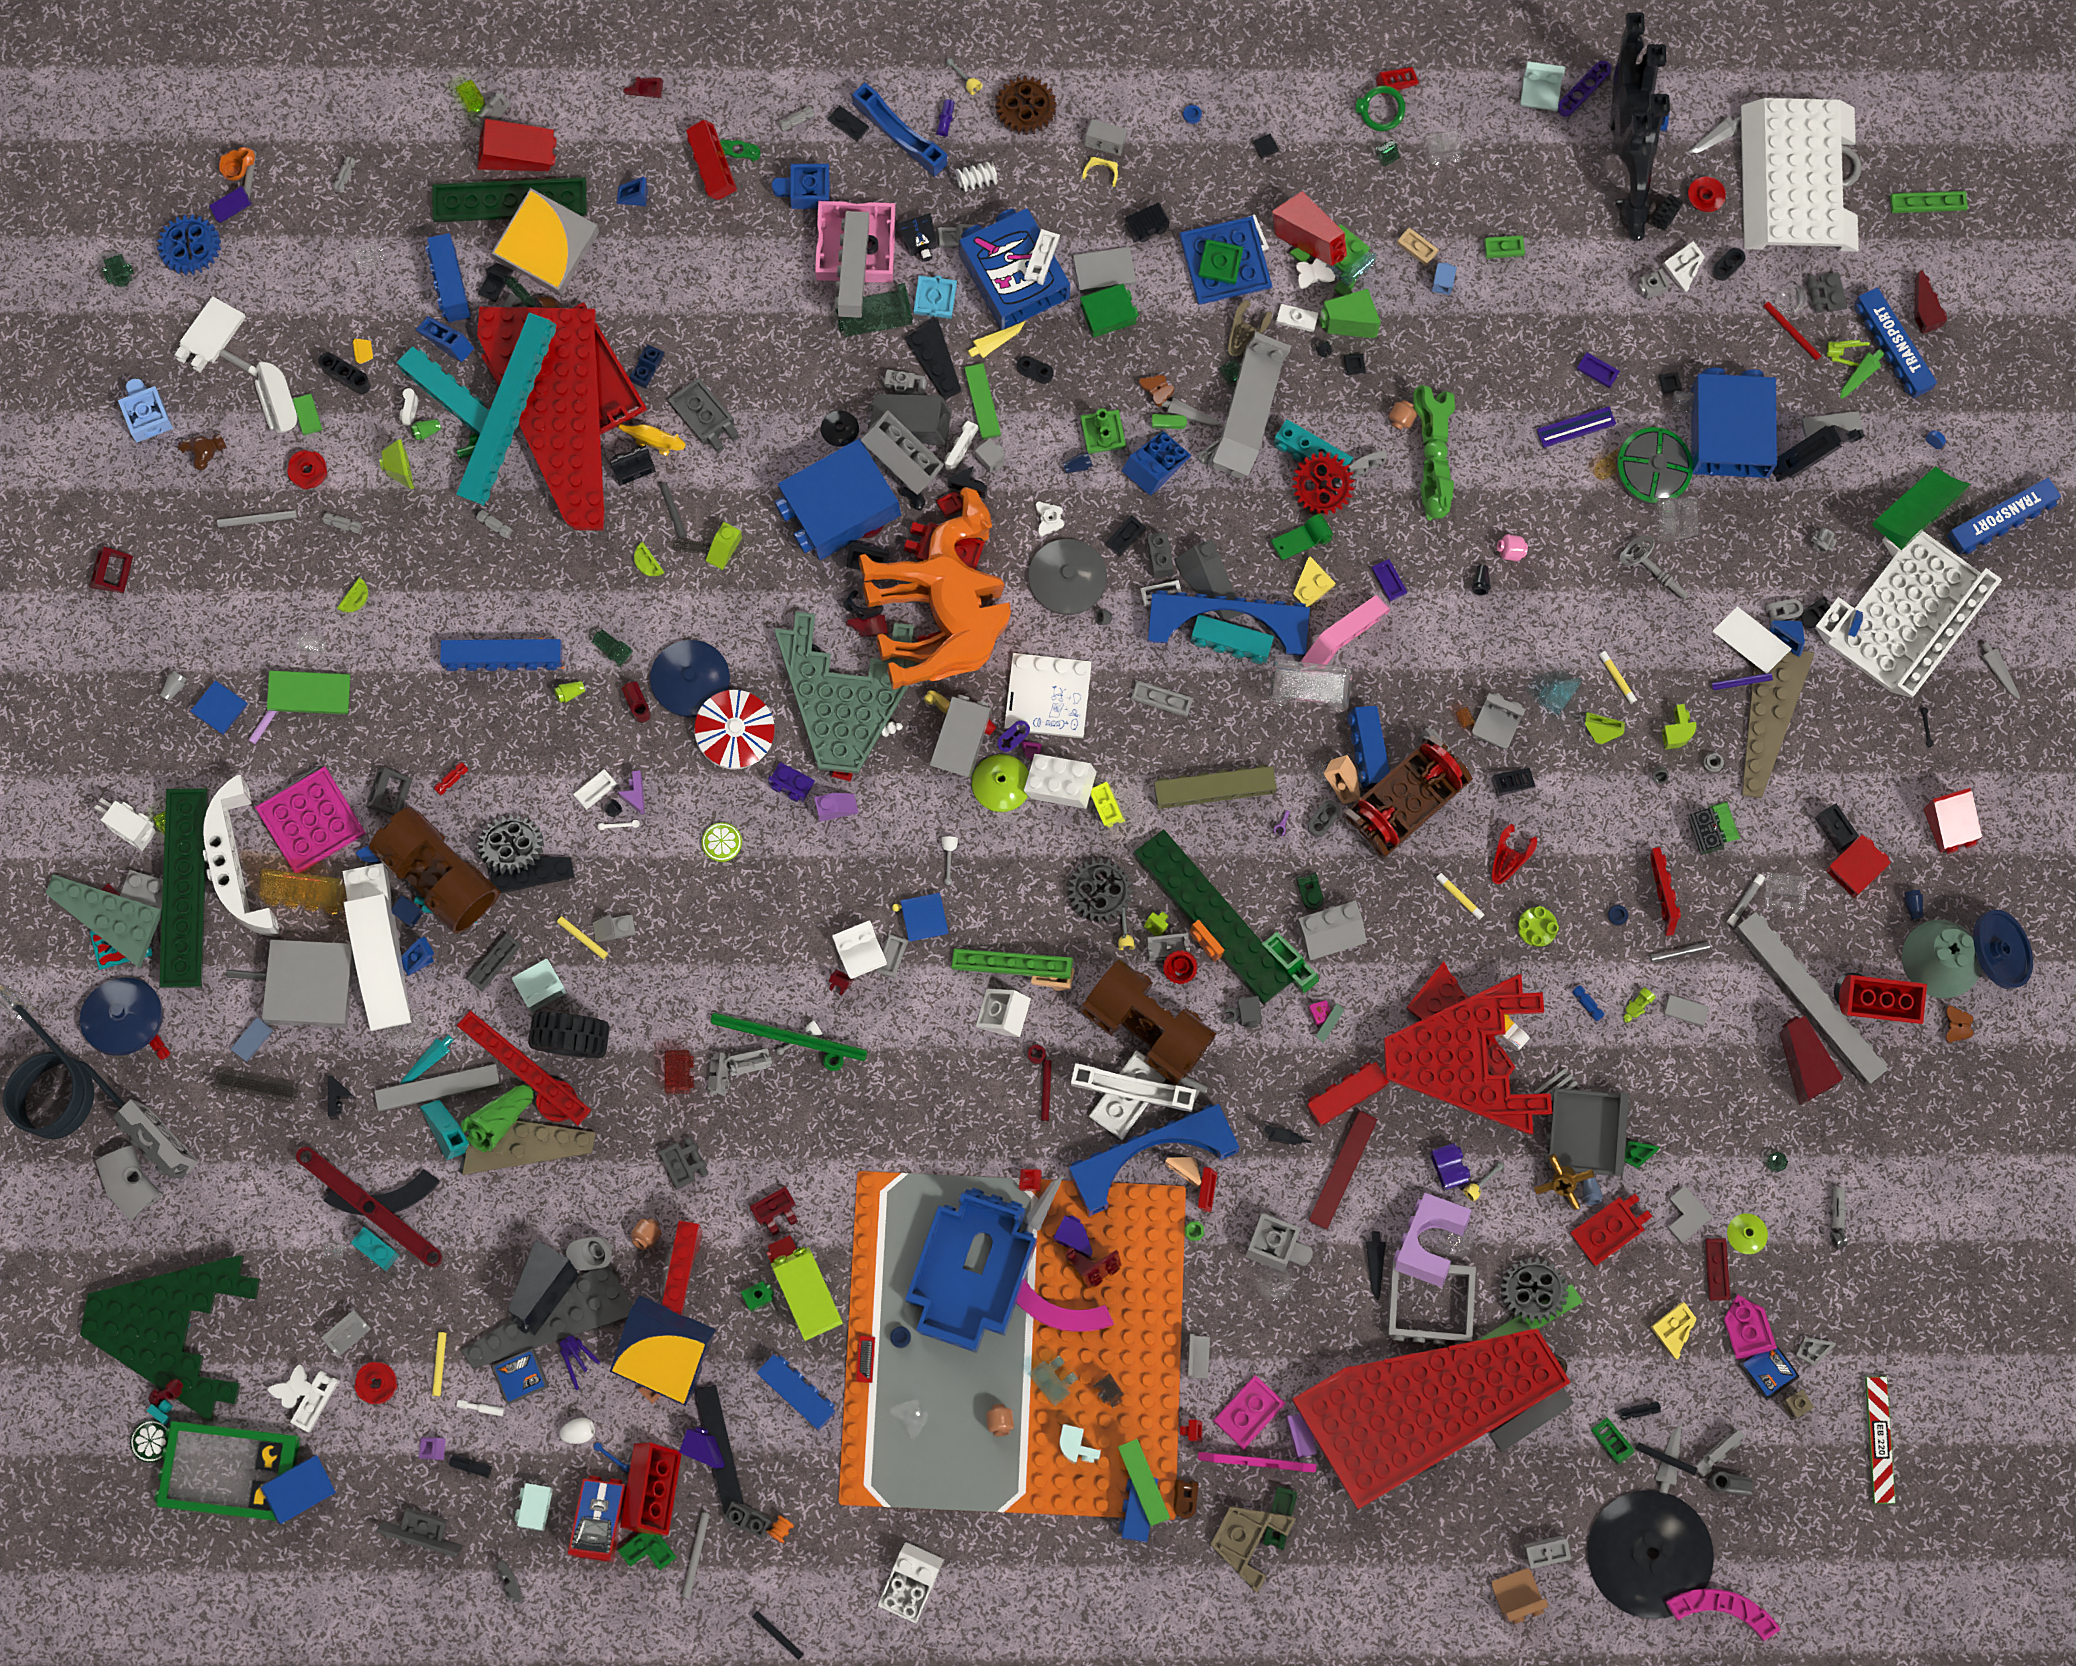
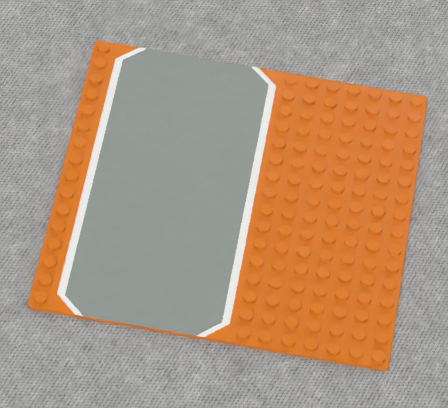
M858 1172L839 1503L852 1506L1125 1518L1126 1512H1122L1124 1499L1128 1500L1130 1491H1126V1485L1130 1476L1118 1446L1138 1439L1153 1477L1158 1478L1157 1487L1169 1513L1170 1519L1168 1520H1173L1175 1518L1174 1484L1177 1479L1186 1188L1176 1185L1111 1183L1107 1195L1108 1209L1089 1217L1073 1182L1062 1180L1041 1225V1229L1039 1231L1036 1229L1032 1231L1034 1238L1037 1239V1245L1025 1279L1041 1298L1064 1309L1089 1310L1106 1305L1114 1325L1090 1332L1063 1331L1040 1323L1016 1303L1005 1336L985 1330L978 1352L975 1353L919 1334L916 1329L923 1308L908 1304L905 1301L938 1206L944 1207V1205H949L956 1208V1212H958L961 1205L959 1202L961 1193H965L966 1189L972 1190V1188L983 1191V1195L991 1197L994 1194L1002 1197L1004 1202L1011 1203V1201L1021 1203L1022 1207L1026 1210V1217L1054 1180L1042 1179L1040 1192L1020 1191V1178ZM1064 1216H1075L1084 1225L1093 1252L1091 1259L1087 1258L1091 1262L1096 1264L1113 1251L1117 1250L1119 1252L1122 1264L1119 1271L1104 1277L1103 1281L1096 1287L1091 1286L1087 1288L1085 1286L1084 1279L1066 1259L1069 1248L1053 1241ZM1023 1222L1019 1233H1022L1026 1227V1224ZM980 1233L974 1237L963 1269L982 1275L993 1244L990 1235ZM896 1327H905L911 1333V1341L905 1348H897L891 1343L890 1335ZM859 1336L875 1337L872 1383L856 1382ZM1004 1404L1005 1407L1012 1410L1014 1428L1010 1431L1009 1435L994 1436L993 1433L988 1431L986 1413L992 1409L993 1405ZM1063 1424L1084 1429L1080 1446L1101 1450L1098 1461L1094 1460V1463L1082 1461V1457L1078 1456L1077 1462L1074 1464L1063 1456L1060 1450Z

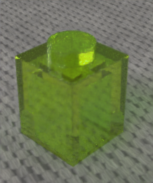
M472 79L455 87L457 96L468 113L472 111L477 112L485 105L484 98Z

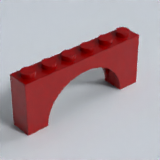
M679 1220L662 1305L683 1316L690 1275L696 1254L699 1252L703 1231L700 1224Z

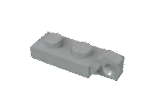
M1733 1430L1694 1465V1467L1698 1468L1697 1472L1701 1476L1710 1473L1715 1462L1719 1463L1727 1456L1725 1453L1728 1450H1734L1742 1443L1741 1439L1745 1435L1741 1430Z

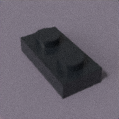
M840 105L828 117V121L856 142L869 130L867 124Z
M1131 515L1106 541L1105 545L1121 557L1146 530V527Z

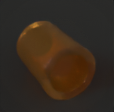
M1468 707L1462 708L1455 713L1463 729L1468 728V725L1470 727L1475 725L1476 722Z

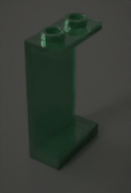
M905 283L897 284V291L863 297L862 318L841 317V320H838L839 331H843L844 336L849 337L913 325Z

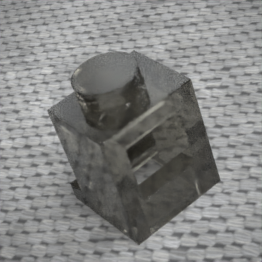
M1108 1374L1092 1386L1094 1391L1097 1389L1100 1391L1097 1394L1104 1404L1108 1403L1109 1406L1115 1408L1123 1402L1121 1398L1124 1397V1393L1111 1374Z

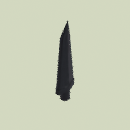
M1372 1231V1241H1366L1371 1290L1375 1298L1379 1300L1386 1242H1380V1231Z

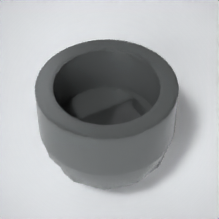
M1099 609L1096 613L1097 624H1110L1112 621L1111 612Z
M1662 766L1654 768L1652 772L1653 780L1658 784L1667 782L1669 779L1667 769Z

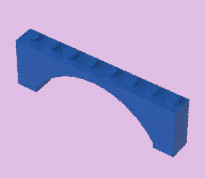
M1157 590L1156 593H1152L1148 642L1167 644L1168 638L1176 629L1191 618L1198 616V614L1217 610H1231L1247 614L1266 625L1279 639L1286 655H1306L1310 607H1305L1306 604L1294 603V606H1289L1283 601H1274V604H1267L1266 600L1255 599L1254 602H1246V598L1238 597L1233 601L1227 600L1226 596H1215V599L1207 598L1205 594H1195V597L1187 596L1188 593L1176 592V595H1168V591Z
M1209 1104L1196 1114L1190 1112L1184 1115L1182 1120L1177 1122L1176 1120H1171L1163 1128L1150 1129L1142 1137L1134 1136L1127 1140L1128 1143L1123 1145L1115 1144L1109 1148V1151L1104 1153L1096 1152L1088 1160L1073 1162L1071 1167H1069V1175L1088 1216L1090 1217L1108 1209L1107 1195L1116 1174L1131 1157L1146 1148L1165 1143L1188 1144L1218 1156L1219 1161L1237 1154L1240 1147L1220 1105L1213 1106V1104Z

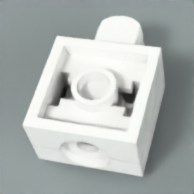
M101 798L99 802L108 809L106 811L99 805H95L94 809L104 815L101 821L110 831L143 851L156 833L153 828L154 824L144 814L140 812L137 814L125 802L120 804L114 801L113 804H110Z

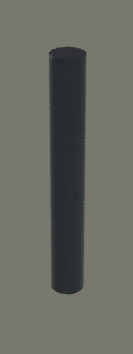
M1640 1442L1636 1447V1450L1691 1475H1696L1698 1468Z
M759 1611L754 1613L752 1618L797 1660L803 1657L804 1653Z

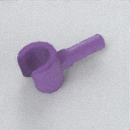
M1285 810L1280 824L1274 828V834L1276 829L1280 827L1284 831L1282 836L1285 835V825L1290 813L1289 811Z

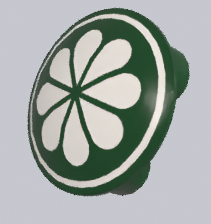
M148 1420L139 1424L134 1429L130 1439V1447L133 1454L139 1460L147 1463L162 1460L163 1449L167 1447L168 1439H166L168 1426L157 1420Z

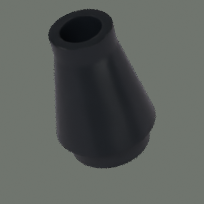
M1486 565L1477 566V571L1471 585L1473 593L1476 595H1486L1491 589L1489 567Z

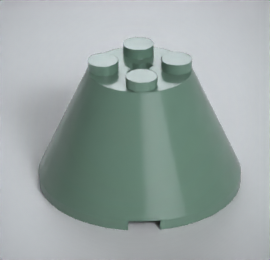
M1931 920L1922 923L1912 930L1904 942L1902 949L1904 971L1911 982L1927 984L1926 994L1936 998L1957 997L1971 989L1980 976L1982 967L1975 953L1973 935L1957 923L1948 920Z

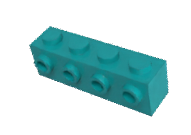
M1286 419L1274 438L1273 444H1275V447L1281 452L1287 451L1292 454V457L1298 462H1305L1304 458L1306 457L1312 460L1311 454L1313 453L1319 457V452L1321 451L1324 456L1331 452L1332 458L1338 454L1337 460L1339 461L1345 458L1344 466L1347 464L1351 465L1354 458ZM1324 465L1318 466V471L1327 473V468ZM1338 477L1333 479V481L1341 482V479Z

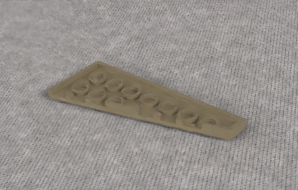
M1789 651L1768 672H1772L1773 680L1752 684L1741 796L1763 797L1811 666L1814 652L1802 651L1801 656L1798 657ZM1754 664L1753 676L1765 674L1764 671Z

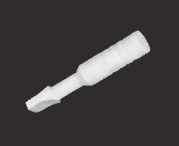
M458 1400L456 1405L462 1409L469 1408L497 1416H503L504 1408L485 1404H471L468 1401Z

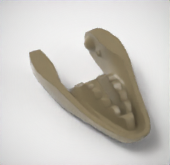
M1248 299L1238 306L1235 313L1228 345V353L1233 357L1243 353L1255 332L1262 334L1272 318V312H1266L1259 328L1244 322L1242 316L1251 305Z

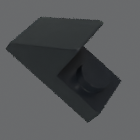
M495 263L486 269L487 278L478 291L480 296L495 303L514 270L499 263Z
M974 466L948 479L949 488L959 491L964 487L975 489L979 496L984 499L987 494V485L979 480L971 481Z
M328 1076V1117L331 1120H338L339 1114L343 1113L342 1101L339 1102V1099L356 1098L333 1076Z

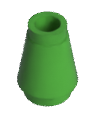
M438 419L414 422V425L410 426L414 439L422 441L441 430V425Z

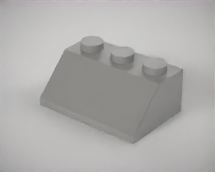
M1356 900L1298 918L1297 926L1310 961L1367 943L1363 919Z

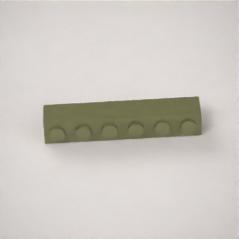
M1266 764L1258 765L1254 769L1241 767L1231 772L1219 770L1216 774L1202 772L1193 777L1180 775L1177 779L1170 780L1168 777H1164L1154 782L1157 809L1275 794L1277 790L1273 766L1268 767Z

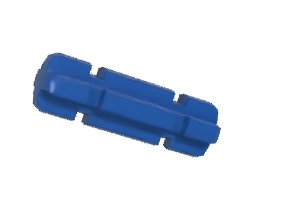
M1581 985L1577 986L1572 993L1576 998L1580 999L1579 1002L1588 1013H1592L1593 1019L1599 1021L1604 1017L1605 1013L1601 1008H1597L1596 1002L1588 993H1585L1586 990Z

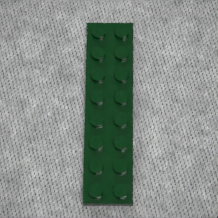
M586 177L432 184L433 221L437 223L512 219L530 188L580 216H587Z

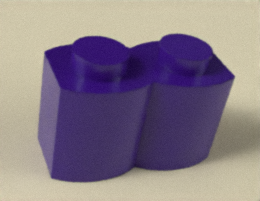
M1455 1143L1430 1152V1157L1443 1191L1469 1182L1470 1172L1468 1167L1462 1163L1463 1153L1459 1146L1457 1147Z

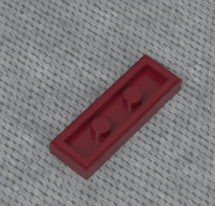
M1726 1238L1705 1239L1709 1301H1730Z

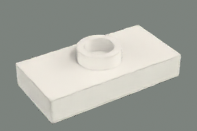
M1281 304L1276 323L1314 332L1318 313Z

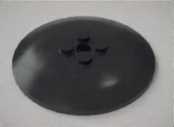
M1641 1490L1615 1499L1599 1514L1592 1526L1588 1539V1564L1598 1589L1615 1607L1636 1617L1661 1619L1673 1616L1665 1601L1684 1592L1706 1589L1712 1575L1714 1551L1705 1523L1691 1506L1671 1494L1654 1490ZM1649 1548L1657 1550L1658 1556L1655 1560L1648 1558L1647 1550Z

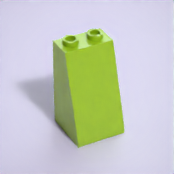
M800 1247L793 1251L794 1254L776 1258L771 1266L803 1339L806 1341L843 1324L810 1248Z

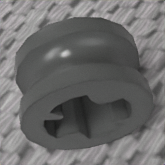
M1838 1229L1837 1233L1830 1232V1238L1836 1250L1840 1249L1841 1246L1846 1247L1848 1245L1847 1238L1841 1229Z

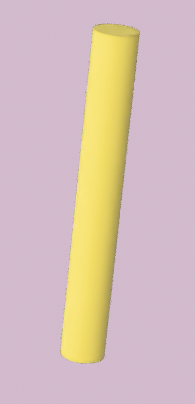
M561 916L558 919L557 923L600 958L603 960L606 958L608 953L564 917Z
M438 1332L432 1396H441L446 1333Z

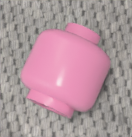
M1507 534L1502 540L1498 541L1497 551H1499L1502 559L1520 561L1527 554L1528 545L1523 537Z

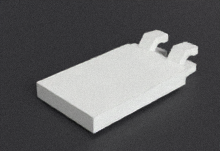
M212 296L180 340V347L175 353L177 360L184 364L190 354L194 353L196 356L191 365L194 366V370L200 373L207 362H215L221 349L225 348L246 318L245 314Z

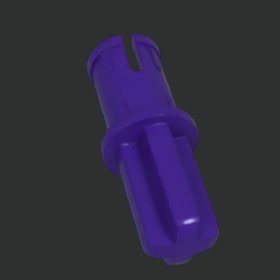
M951 99L944 100L942 112L938 116L939 124L936 133L939 136H948L950 123L953 121L952 114L955 102Z

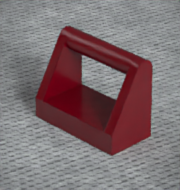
M105 546L102 547L97 554L89 587L124 594L133 556ZM109 557L124 559L118 587L103 582Z

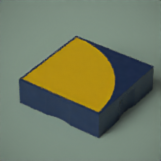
M640 1295L630 1309L610 1372L686 1406L696 1389L702 1372L703 1360L709 1352L716 1329L690 1317L679 1315L669 1308Z

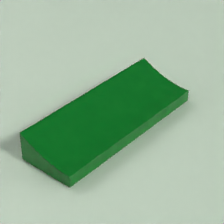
M1935 466L1873 522L1872 526L1900 550H1903L1955 503L1971 484L1958 480Z

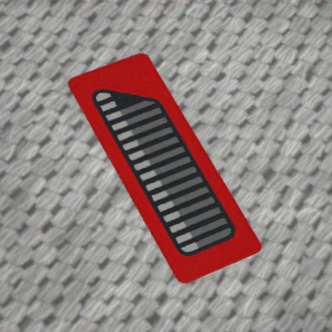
M859 1336L856 1382H873L875 1337Z

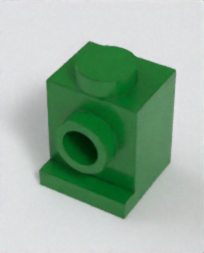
M761 1281L741 1291V1294L750 1312H753L772 1302L771 1296L774 1295V1292L769 1283L765 1285ZM757 1291L762 1292L761 1298L755 1297Z

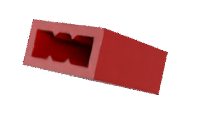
M1862 834L1825 871L1855 898L1891 862L1886 853L1879 851L1874 846V842Z

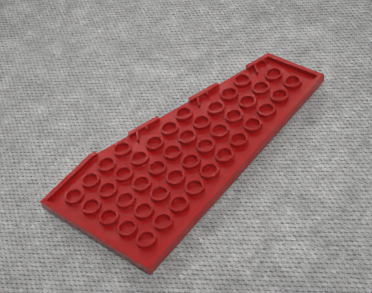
M1538 1328L1500 1337L1345 1367L1292 1398V1402L1355 1508L1359 1510L1571 1382Z

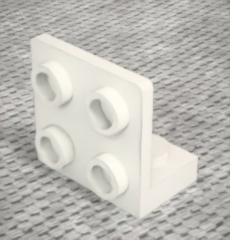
M870 920L832 935L836 949L850 979L887 965Z

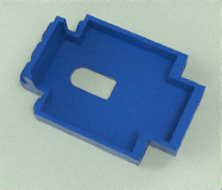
M972 1188V1190L966 1189L965 1193H961L959 1199L961 1205L958 1212H956V1208L949 1205H944V1207L938 1206L905 1301L908 1304L923 1308L916 1329L919 1334L977 1353L985 1330L1005 1336L1037 1245V1239L1030 1232L1022 1231V1233H1019L1026 1214V1210L1022 1207L1021 1203L1011 1201V1203L1004 1202L1000 1196L992 1194L989 1197L983 1195V1191ZM980 1233H986L992 1238L993 1244L982 1275L963 1269L974 1237Z

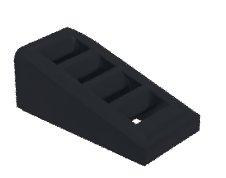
M1530 768L1496 774L1491 778L1497 797L1535 787ZM1522 774H1526L1528 784H1525ZM1515 776L1519 777L1521 785L1517 784ZM1510 777H1511L1512 783H1513V786H1512V787H1510V783H1509V780H1508V778H1510ZM1503 779H1504L1506 788H1503V786H1502L1501 780H1503Z

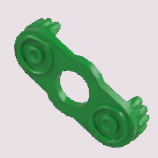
M720 140L725 155L736 159L747 158L751 162L757 161L760 158L761 152L757 145L744 143L741 140ZM741 145L744 150L742 153L736 154L733 152V147Z

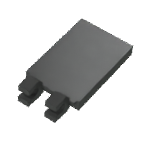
M697 378L668 399L669 404L703 444L706 443V445L710 443L717 453L724 449L723 443L718 438L722 433L726 432L733 442L740 438L738 431L733 426L735 425L733 423L734 418L700 378Z

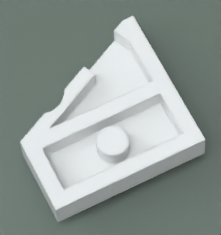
M1693 241L1666 260L1662 265L1685 293L1689 290V286L1705 256Z

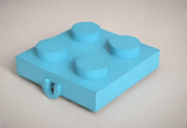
M938 275L934 278L919 276L914 314L952 319L957 280L942 279Z

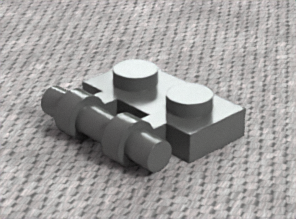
M1839 272L1820 275V282L1815 280L1814 275L1807 277V289L1811 293L1812 299L1810 302L1811 306L1814 307L1815 313L1823 311L1822 305H1826L1827 312L1847 308ZM1822 289L1824 298L1819 297L1818 290Z
M691 1137L684 1140L686 1148L682 1150L679 1144L676 1143L659 1152L677 1190L696 1181L693 1175L694 1172L699 1171L701 1177L709 1174L706 1169L707 1164L705 1160L701 1159L698 1152L699 1148L697 1144H694ZM691 1155L695 1164L689 1166L685 1156Z

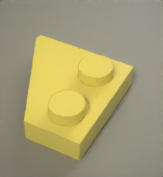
M1310 556L1293 596L1299 603L1306 604L1305 607H1310L1333 588L1336 583Z

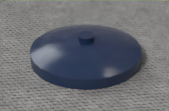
M683 640L668 646L657 656L651 669L650 682L656 700L667 711L682 717H697L700 708L710 697L729 689L730 672L725 658L715 647L698 640Z
M1991 910L1980 915L1974 926L1973 941L1975 953L1983 971L1992 982L2001 988L2015 989L2025 985L2032 974L2033 955L2030 942L2022 926L2013 916L2003 910Z
M117 978L103 983L87 997L80 1012V1028L87 1042L97 1051L112 1056L131 1054L145 1047L157 1035L163 1021V1006L159 996L150 985L135 978Z

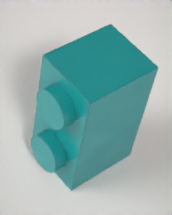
M365 1227L351 1242L354 1247L385 1271L400 1256Z

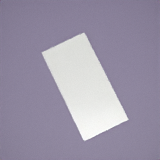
M1738 606L1713 630L1715 634L1765 673H1768L1792 649Z

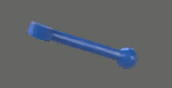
M601 1443L594 1444L596 1451L602 1452L622 1468L624 1473L630 1471L629 1465H624L602 1448Z

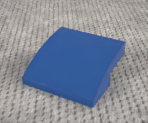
M940 892L900 900L909 942L948 934Z

